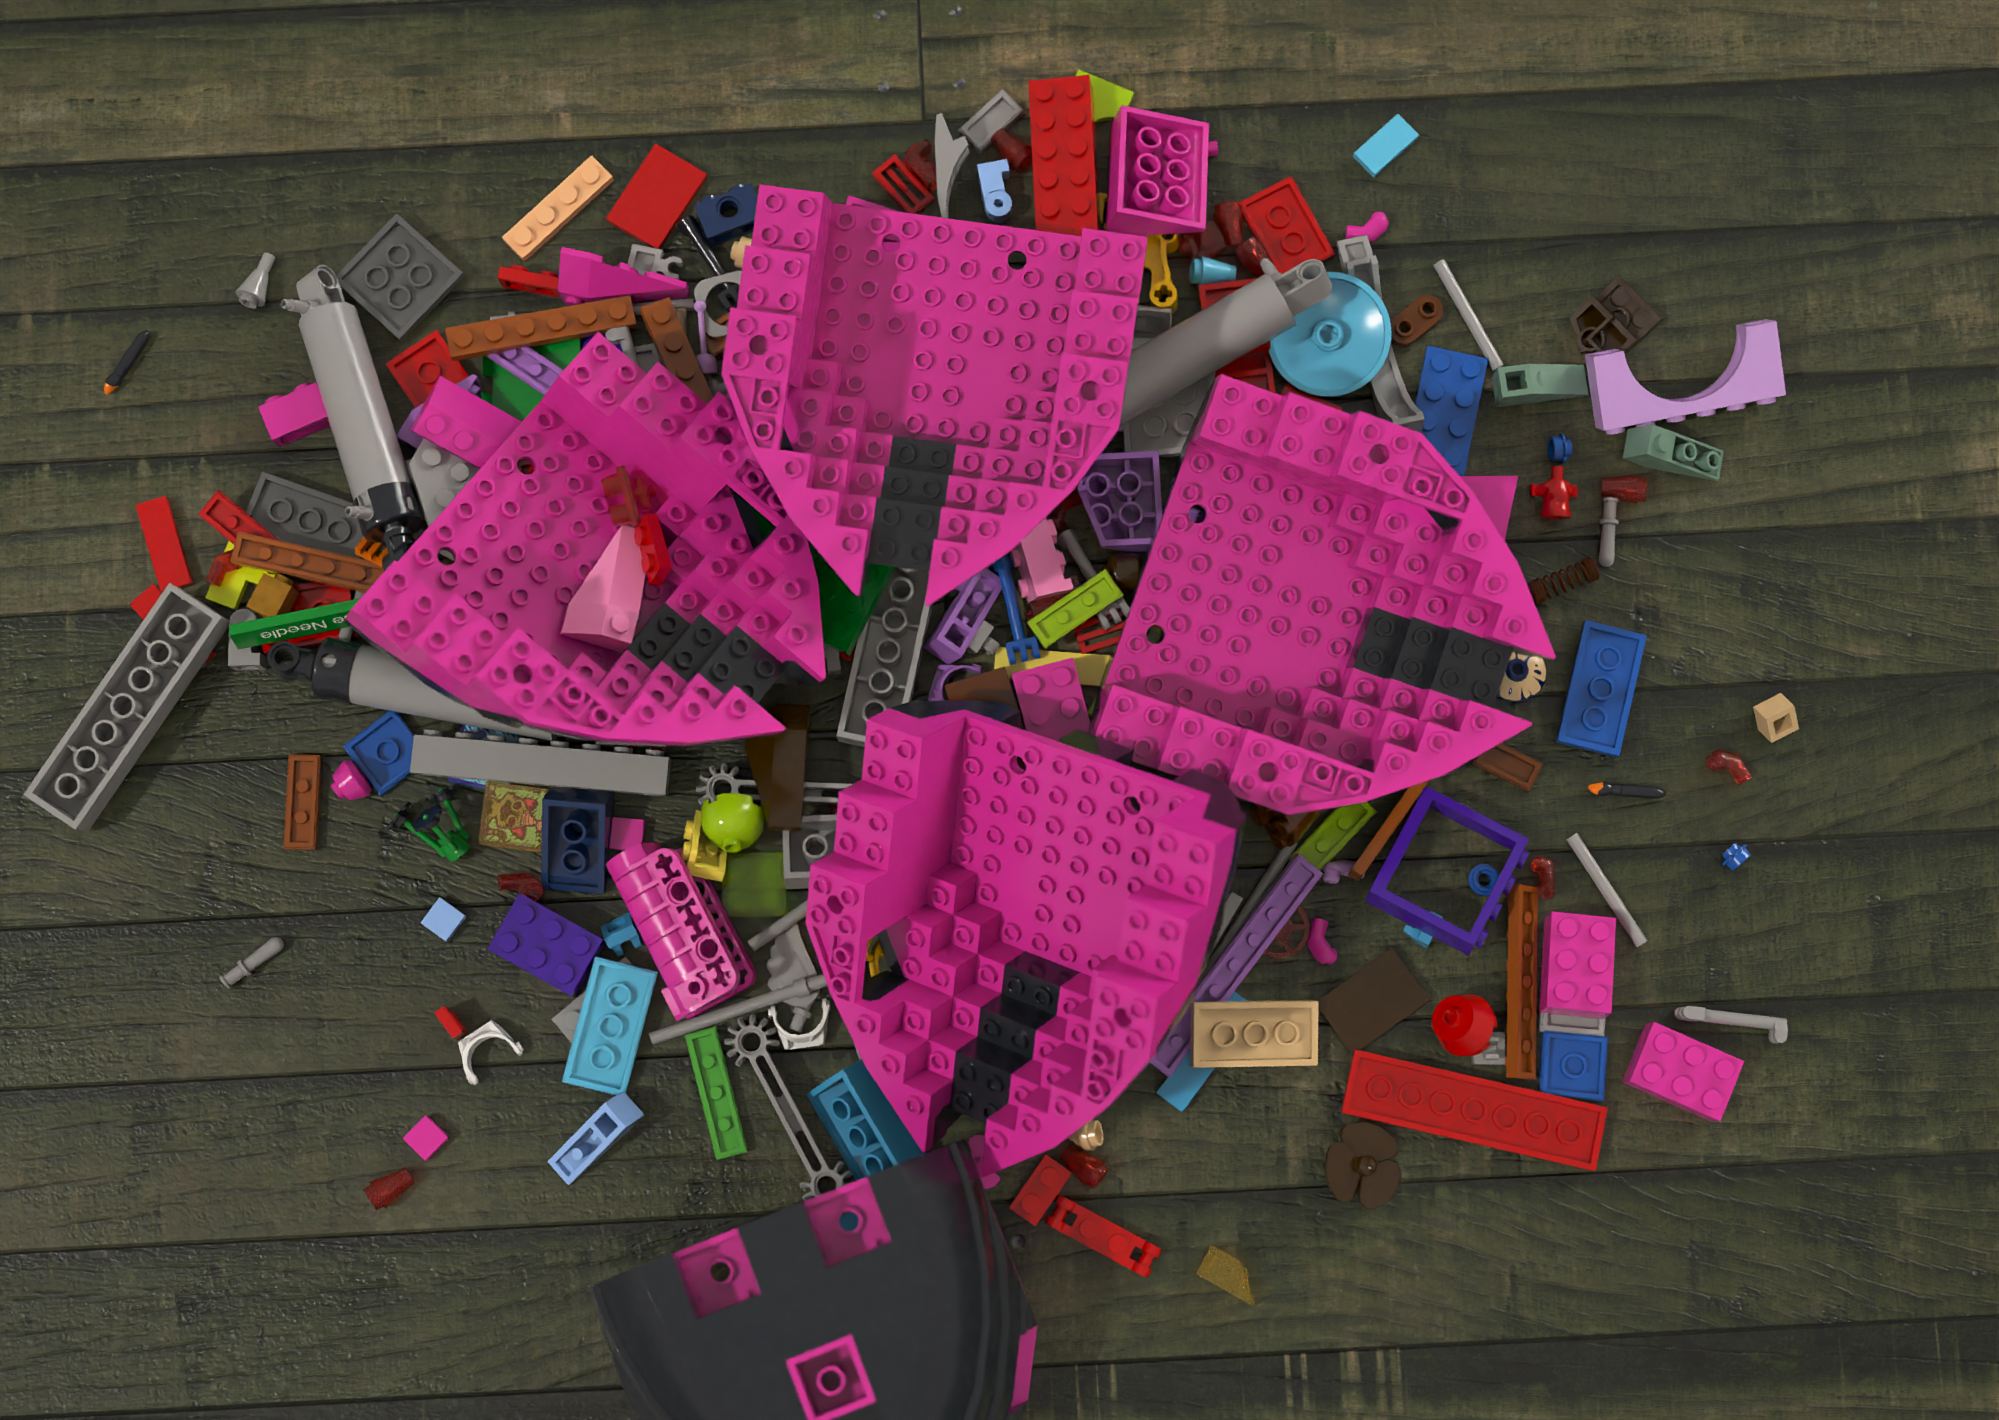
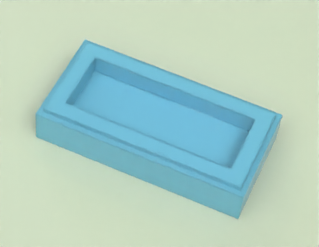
M1397 114L1355 151L1353 158L1374 178L1415 142L1419 134Z

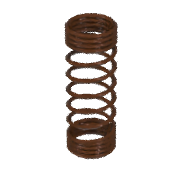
M1588 557L1581 560L1580 563L1576 562L1574 567L1568 565L1567 570L1561 568L1559 574L1552 572L1551 577L1545 575L1543 580L1537 578L1528 582L1527 586L1534 604L1538 605L1545 602L1546 595L1550 600L1552 598L1549 588L1545 583L1546 577L1550 579L1555 594L1559 596V590L1553 581V574L1558 576L1563 591L1567 593V587L1561 578V571L1566 573L1570 587L1573 590L1575 589L1574 582L1569 575V568L1574 570L1577 582L1582 587L1583 582L1577 572V564L1581 566L1588 583L1599 580L1600 574L1595 561Z

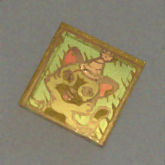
M491 781L485 782L478 845L542 853V799L549 789Z

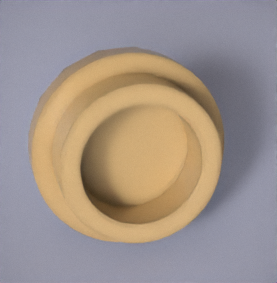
M1091 1119L1071 1134L1069 1139L1085 1151L1095 1150L1096 1146L1103 1144L1102 1126L1098 1120L1092 1121Z

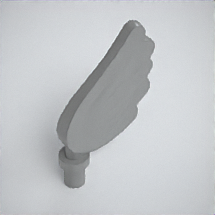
M797 923L775 937V945L770 950L771 958L766 964L771 975L768 980V986L771 991L791 985L793 980L805 976L807 979L818 976ZM820 989L811 991V995L800 999L796 996L783 1001L795 1007L793 1010L795 1015L789 1029L799 1033L802 1032L806 1019L811 1017L812 1013L809 1012L811 1004L819 997Z

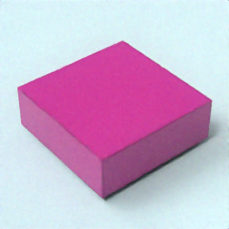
M613 817L609 849L624 851L638 843H643L645 820Z
M425 1115L402 1139L424 1161H428L450 1137L428 1115Z

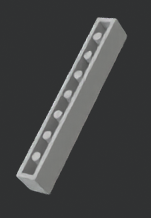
M424 730L423 735L414 734L410 773L415 775L668 797L672 759L664 757L665 751L646 749L645 755L632 754L633 748L614 747L613 752L601 751L600 745L582 744V749L569 748L570 743L561 741H550V746H539L538 740L519 738L518 744L506 743V737L487 735V741L474 740L475 734L460 732L455 733V738L442 737L443 731Z

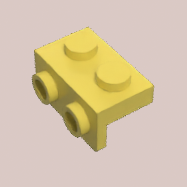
M696 810L693 821L687 820L683 839H687L689 842L684 841L681 856L686 861L692 876L722 882L725 874L727 852L714 846L706 839L701 825V811Z

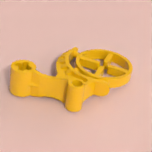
M1099 193L1101 224L1104 220L1107 193ZM1178 234L1143 235L1148 237L1144 268L1149 269L1152 273L1151 289L1149 292L1151 306L1172 308L1173 314L1178 307L1177 290L1171 280L1167 256L1168 253H1173L1178 249ZM1162 295H1168L1166 302L1162 303L1159 301Z

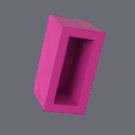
M316 382L298 385L295 387L294 392L284 396H272L265 401L266 404L258 406L269 435L279 448L330 426Z

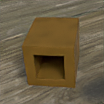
M264 573L246 607L264 618L289 613L299 592L291 586L293 581L279 573H276L274 577Z

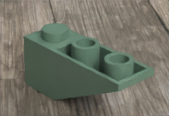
M1521 364L1498 367L1492 376L1496 407L1589 395L1584 365Z
M1650 424L1628 429L1623 459L1647 468L1719 481L1724 451Z

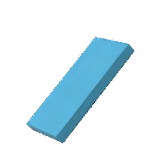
M598 956L594 957L562 1082L618 1095L622 1091L626 1093L658 971Z

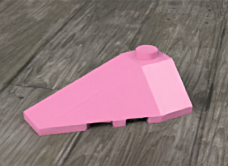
M622 524L581 587L569 602L561 635L620 653L632 644L646 575L642 569L640 547L636 545L634 539L636 528Z

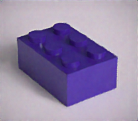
M519 893L487 950L566 994L577 998L590 975L594 957H600L607 944L602 938Z

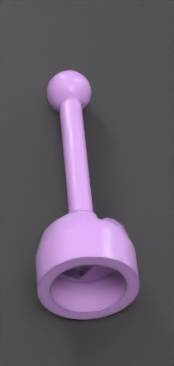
M698 300L694 303V309L698 313L701 353L696 356V359L703 374L715 375L718 374L717 362L712 355L707 353L704 322L706 303Z

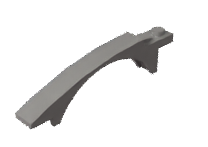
M940 113L936 115L935 126L937 196L941 217L949 218L948 208L951 189L955 177L970 151L965 136L956 140L952 139L943 114Z
M1364 235L1337 241L1342 272L1365 282L1382 300L1378 260L1376 255L1373 256L1368 236ZM1390 344V349L1383 366L1369 381L1378 418L1422 433L1425 420L1423 412L1415 406L1407 392L1396 362L1392 344Z

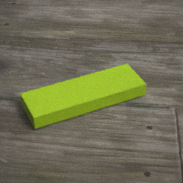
M1104 569L1032 618L1027 624L1044 649H1046L1121 598L1123 593L1107 570Z
M1367 801L1338 806L1289 857V860L1296 853L1300 854L1321 871L1324 864L1330 862L1377 811Z

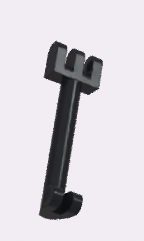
M688 215L681 219L677 224L683 236L688 234L715 277L727 274V271L700 232V226L694 216ZM726 282L720 284L724 291L718 294L717 298L727 313H729L732 305L728 300L733 298L737 304L740 285Z

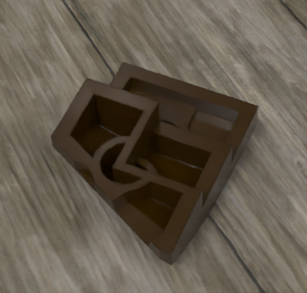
M1620 276L1597 297L1591 295L1569 317L1586 371L1585 354L1618 349L1624 351L1626 355L1663 321Z

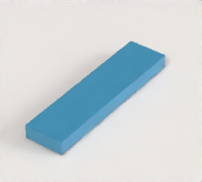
M1235 991L1228 999V1001H1247ZM1189 1051L1170 1078H1166L1156 1094L1182 1113L1215 1067H1191Z

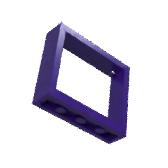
M1425 786L1375 879L1365 902L1469 956L1474 946L1481 948L1488 934V931L1483 929L1487 920L1495 921L1502 907V904L1497 902L1501 893L1508 895L1516 880V878L1511 876L1515 866L1521 869L1530 852L1524 848L1529 839ZM1429 808L1512 850L1470 933L1386 890Z

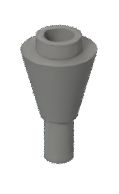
M264 253L257 269H254L235 291L239 297V302L244 306L255 309L257 306L262 307L265 305L269 280L268 273L275 260L272 254Z

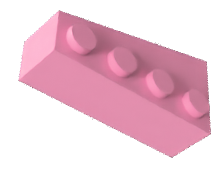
M1045 518L1010 551L1013 567H1018L1021 579L1017 580L1018 590L1021 598L1026 597L1027 605L1063 597L1073 589L1071 578L1064 579L1063 576L1066 561L1063 552L1055 549L1054 544L1057 543V531L1051 519L1047 520Z

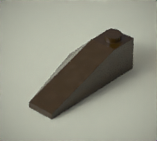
M776 704L767 709L766 712L786 729L775 736L746 739L745 752L752 769L753 779L759 792L760 802L769 830L801 831L810 737L809 705Z

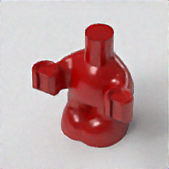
M1551 466V479L1546 482L1530 484V496L1543 498L1540 511L1541 519L1564 520L1571 518L1569 498H1578V486L1571 485L1563 479V466Z

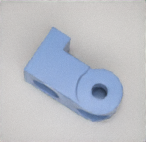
M1003 159L977 164V176L986 216L994 223L1006 222L1012 213V200L1005 192L1003 180L1009 179L1008 161Z

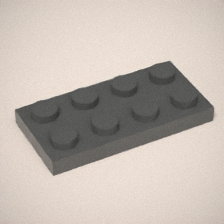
M265 472L261 473L246 510L250 516L280 541L363 559L355 554L356 545L364 537L358 519L347 516L345 513L346 508L353 506V503Z

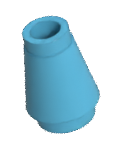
M1202 256L1191 261L1189 281L1196 284L1197 287L1198 285L1229 282L1236 279V266Z

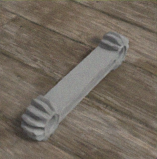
M722 763L721 773H717L715 767L710 766L709 771L713 775L711 778L703 774L700 775V780L706 783V786H697L696 792L706 794L698 800L702 806L707 799H709V803L717 800L715 790L721 783L730 784L732 787L731 793L741 794L743 789H757L754 780H736L740 769L734 767L728 774V765ZM806 782L804 805L838 806V798L822 797V792H840L853 784ZM744 794L753 797V803L760 804L759 795Z
M750 1015L749 1026L746 1025L743 1018H738L737 1022L741 1029L738 1031L732 1026L728 1028L730 1033L736 1035L735 1039L728 1038L724 1040L726 1045H735L736 1047L729 1050L727 1055L731 1058L740 1054L735 1063L738 1067L744 1064L746 1058L749 1059L812 1179L811 1183L800 1182L801 1188L811 1189V1192L802 1196L803 1200L806 1201L813 1196L817 1197L823 1194L819 1190V1181L824 1176L834 1178L836 1189L850 1184H844V1179L853 1175L852 1171H846L842 1175L839 1173L844 1166L842 1161L836 1164L834 1170L830 1168L768 1050L769 1046L776 1047L780 1045L779 1040H769L770 1036L777 1033V1029L773 1027L764 1031L769 1022L766 1018L761 1020L758 1027H756L757 1018L755 1015ZM755 1033L760 1037L761 1044L757 1050L749 1052L744 1047V1039L747 1035ZM761 1057H765L783 1092L782 1096L776 1097L758 1062ZM800 1130L804 1131L821 1164V1170L818 1172L811 1164L796 1135Z

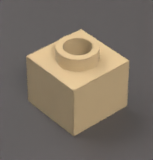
M1781 693L1753 707L1758 730L1771 743L1799 729L1795 707Z

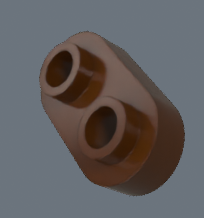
M1423 295L1417 298L1391 320V342L1399 347L1412 345L1440 321L1443 314L1441 302L1431 295ZM1430 306L1433 313L1426 314L1422 307ZM1407 325L1410 331L1403 333L1400 331L1399 326Z

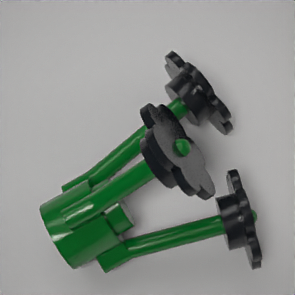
M458 783L445 789L439 788L437 793L426 798L427 801L434 798L436 803L443 802L455 826L456 833L453 829L445 833L437 824L440 820L439 816L442 814L440 804H435L430 809L424 810L420 817L412 823L408 820L411 814L407 811L412 803L408 802L399 812L394 814V818L386 828L390 831L394 825L398 829L404 825L434 848L442 858L446 856L450 862L458 859L471 847L466 841L470 835L463 828L449 799L454 796L452 789L458 787ZM422 829L425 831L432 829L439 836L437 840L439 843L423 832Z

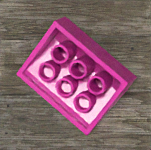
M1121 105L1110 125L1106 210L1107 231L1139 236L1205 231L1209 123Z

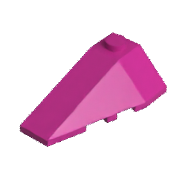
M565 247L561 248L558 293L562 301H565V304L568 306L628 295L631 296L632 303L658 301L670 297V299L688 298L690 295L687 282L652 271H647L644 275H641L636 269L630 267L631 265L620 262L619 265L611 266L602 261L603 256Z

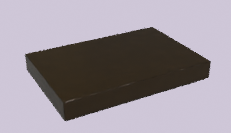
M1390 948L1318 1000V1010L1350 1055L1353 1056L1354 1049L1361 1050L1430 999L1394 949Z

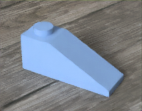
M622 1091L605 1102L547 1162L569 1186L618 1142L644 1116L643 1112Z

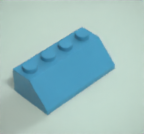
M862 1059L842 1069L806 1094L845 1163L852 1171L856 1181L925 1154L867 1070Z

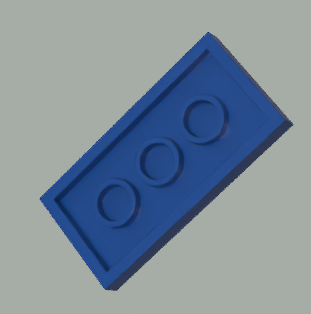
M1427 346L1414 403L1424 415L1425 420L1422 434L1459 476H1464L1488 359Z
M1588 620L1583 622L1555 742L1616 758L1620 756L1647 635Z

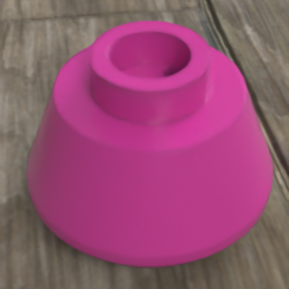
M353 760L342 761L332 775L335 782L330 784L341 800L346 797L349 801L370 796L372 786Z

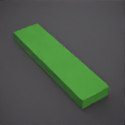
M717 1027L685 1035L716 1160L749 1152Z

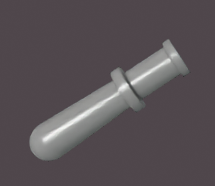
M1613 497L1603 498V519H1600L1599 523L1602 525L1599 563L1603 567L1611 566L1615 558V526L1619 525V520H1616V508L1619 499Z
M280 937L271 938L244 961L241 959L237 961L238 965L224 976L221 975L219 977L221 982L227 989H230L234 983L245 975L247 977L251 976L252 970L283 949L284 941Z

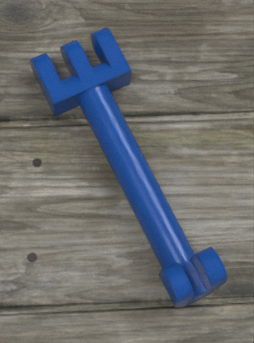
M1011 556L1001 557L992 564L994 572L999 573L1014 638L1013 642L1005 643L1009 664H1016L1014 651L1018 650L1022 662L1028 661L1027 648H1032L1034 660L1041 657L1036 636L1026 638L1011 573L1013 569Z

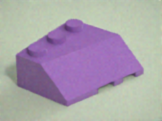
M1159 451L1101 453L1076 486L1099 544L1102 548L1146 552L1151 536L1157 533L1163 516Z

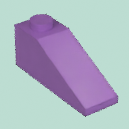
M987 568L971 577L941 617L923 648L947 665L961 658L1002 590L1000 577Z

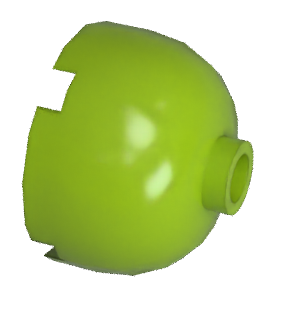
M738 793L719 794L716 801L709 803V799H707L701 807V825L706 839L725 852L736 853L756 843L763 832L765 815L761 802L760 806L754 804L753 797Z

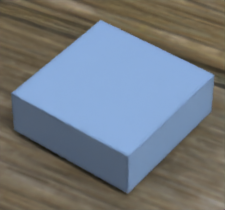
M439 897L421 921V924L448 942L467 916Z

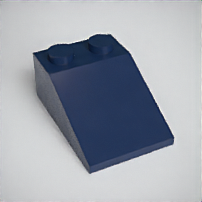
M551 787L542 799L541 889L596 894L605 893L608 873L606 863L609 861L610 855L609 845L614 792Z

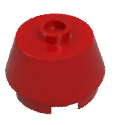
M1475 994L1449 996L1436 1006L1432 1015V1027L1441 1046L1448 1053L1455 1056H1475L1482 1053L1491 1044L1488 1041L1492 1035L1493 1027L1497 1028V1019L1494 1011L1485 999Z

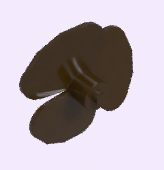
M1367 1122L1345 1125L1340 1133L1341 1142L1331 1144L1327 1150L1324 1167L1327 1185L1338 1201L1348 1202L1354 1198L1360 1181L1359 1201L1364 1208L1374 1210L1386 1204L1396 1192L1400 1170L1395 1162L1386 1159L1395 1155L1397 1142L1394 1137L1380 1126Z

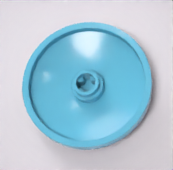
M1327 272L1332 284V291L1329 296L1295 315L1296 326L1270 340L1271 349H1269V355L1275 369L1293 387L1318 397H1338L1360 389L1379 372L1390 349L1391 323L1383 301L1369 285L1345 273Z

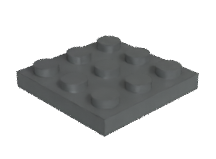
M397 213L336 275L340 287L401 342L465 277L458 267Z

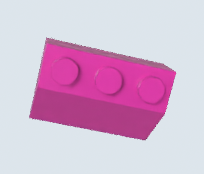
M439 376L409 431L481 469L520 425L521 421L444 377Z

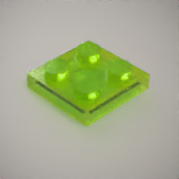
M783 852L727 853L725 874L722 881V904L729 918L783 917L787 914V889L784 881Z

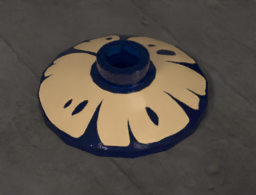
M1512 652L1497 697L1506 702L1514 703L1532 699L1541 691L1546 681L1547 668L1544 659ZM1513 665L1521 666V675H1515L1512 672Z

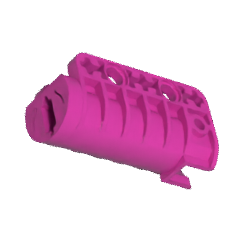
M638 843L613 857L606 863V867L667 986L661 992L676 1022L685 1017L691 1019L750 988L756 980L757 973L710 879L692 877L683 857L680 856L682 848L674 850L661 848L659 843ZM696 881L702 883L705 888L703 897L695 883ZM711 900L713 904L707 905L706 903ZM711 913H718L719 918L714 920ZM725 928L727 932L721 933L719 929ZM724 938H728L732 941L734 946L732 953L730 952ZM739 956L741 961L735 962V959ZM746 969L748 974L744 977L745 983H743L742 980L740 981L739 970Z

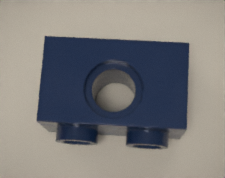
M752 183L746 186L745 184L735 185L725 194L706 196L698 204L694 205L711 248L753 232L758 198ZM733 208L737 210V214L731 218L722 216L726 209Z

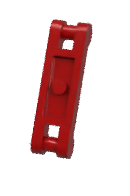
M1058 1195L1055 1201L1057 1206L1052 1216L1048 1215L1044 1223L1148 1279L1152 1271L1149 1268L1154 1258L1159 1257L1162 1252L1161 1248L1062 1195ZM1068 1211L1077 1215L1072 1226L1063 1222ZM1135 1246L1143 1250L1138 1262L1129 1258Z

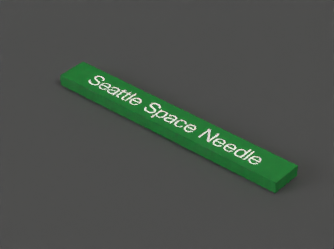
M361 598L231 624L229 626L230 637L237 649H243L346 628L349 626L344 620Z

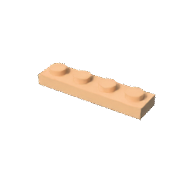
M591 155L502 236L503 241L525 262L614 181L613 176Z

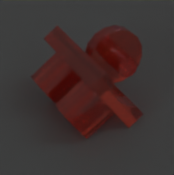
M623 465L616 467V474L601 479L606 498L621 494L624 497V504L609 508L613 525L624 526L631 524L633 528H636L641 522L636 501L641 502L643 510L652 508L649 498L657 495V489L655 486H646L644 477H638L635 479L637 489L633 490L628 471H626V467Z

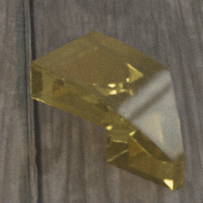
M1211 1245L1196 1274L1254 1306L1255 1298L1249 1285L1247 1269L1243 1267L1241 1261Z

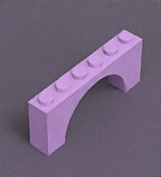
M1764 319L1736 325L1737 334L1734 353L1723 374L1707 389L1685 398H1660L1647 391L1632 375L1622 350L1611 349L1585 354L1595 428L1606 431V434H1617L1625 432L1626 426L1655 425V421L1666 419L1669 423L1685 420V415L1696 413L1698 417L1716 414L1715 409L1727 407L1728 411L1746 408V403L1757 401L1758 405L1776 402V397L1786 395L1777 321Z

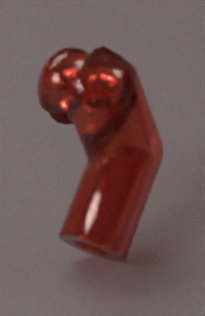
M1073 490L1046 517L1047 520L1051 519L1057 533L1066 528L1067 524L1064 521L1066 512L1082 504L1077 491Z
M233 549L220 553L215 557L206 578L207 583L220 587L226 573L243 567L231 564L230 560Z
M1718 749L1706 758V764L1710 770L1717 771L1720 768L1729 770L1739 785L1753 777L1736 753Z
M1539 855L1534 858L1531 869L1539 873V897L1543 900H1550L1555 894L1554 863L1549 857L1545 859Z
M529 873L498 875L499 891L516 890L533 901L539 900L543 895V886Z

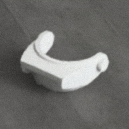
M822 998L823 1017L821 1022L813 1031L802 1035L790 1034L785 1031L778 1022L776 1006H770L771 1008L768 1009L769 1019L774 1020L784 1050L825 1045L829 1011L831 1010L830 1000Z
M490 1020L458 1041L466 1078L471 1085L479 1083L472 1070L471 1059L475 1048L482 1041L493 1037L501 1038L509 1042L518 1056L523 1054L524 1048L520 1042L515 1043L509 1034L493 1020Z

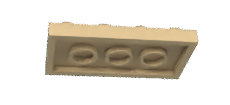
M1192 1001L1190 1066L1193 1068L1318 1066V1001Z

